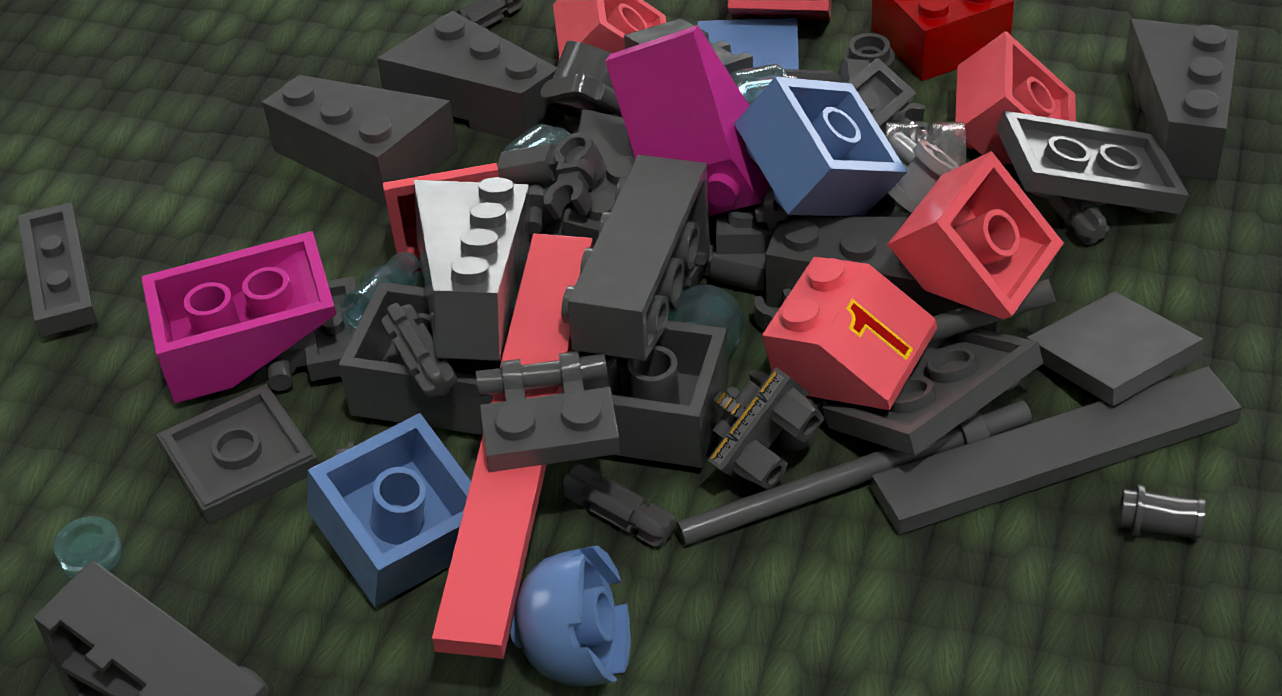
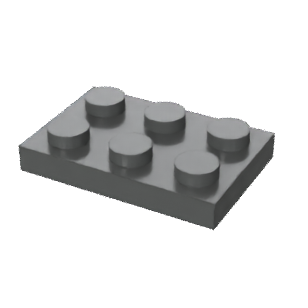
M1005 110L997 125L996 130L1024 190L1042 198L1062 196L1081 199L1086 203L1096 206L1109 203L1133 207L1144 213L1162 211L1181 214L1190 196L1154 134Z
M978 327L928 343L890 410L832 400L822 407L828 428L916 456L931 449L938 439L960 423L975 417L982 407L1004 391L1016 387L1022 378L1042 365L1043 360L1039 343Z

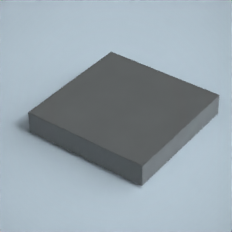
M1115 291L1026 337V339L1039 343L1043 365L1111 406L1119 404L1203 356V338Z
M267 384L156 434L161 450L208 525L307 478L308 469L319 464L316 454Z

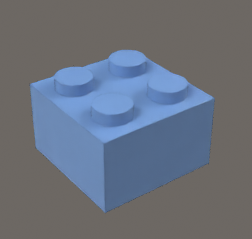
M774 77L734 123L746 143V150L749 156L759 165L773 189V196L776 202L786 211L787 215L865 216L907 173L906 168L851 83Z
M421 413L308 469L306 509L374 607H377L450 567L471 481Z

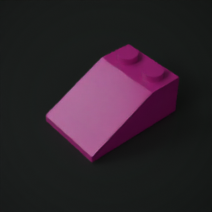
M698 25L612 53L608 56L605 62L635 159L638 155L707 163L709 216L759 204L763 201L770 188V184L759 165L749 156L746 150V143L734 125L750 105Z
M313 231L141 276L156 355L174 403L235 387L337 314Z

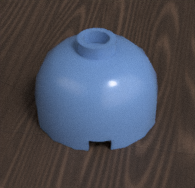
M591 546L545 558L529 571L518 592L510 628L512 641L516 647L523 649L531 665L541 675L565 686L587 687L613 683L617 681L613 674L624 673L628 666L631 646L630 617L627 603L614 605L610 584L622 582L618 570L608 553L599 546Z

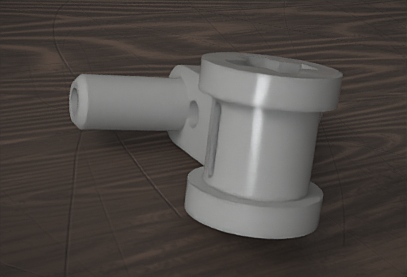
M896 132L889 140V143L899 159L907 165V173L888 194L912 213L943 174L959 166L933 144L925 140H920L916 144L902 132Z

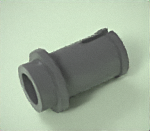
M1138 484L1135 490L1123 489L1118 513V528L1130 529V535L1135 537L1139 536L1140 531L1186 537L1199 541L1204 525L1205 499H1191L1145 492V485Z

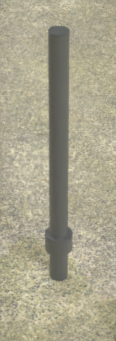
M1019 401L985 414L978 412L975 417L960 423L938 439L931 449L916 456L885 448L676 521L679 538L682 544L686 546L872 480V475L1031 424V411L1025 401Z

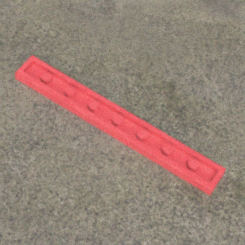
M533 233L501 361L520 359L521 365L559 360L558 353L572 352L570 324L562 321V301L566 288L569 285L575 286L580 276L583 253L586 248H593L592 238ZM563 386L526 390L525 398L563 393ZM505 393L493 395L491 403L506 401ZM484 433L432 641L435 652L504 659L547 464L489 472Z

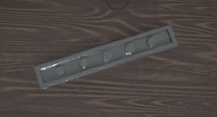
M1209 366L1152 384L1115 406H1111L1102 400L874 474L871 480V490L896 532L900 535L1238 423L1242 407Z

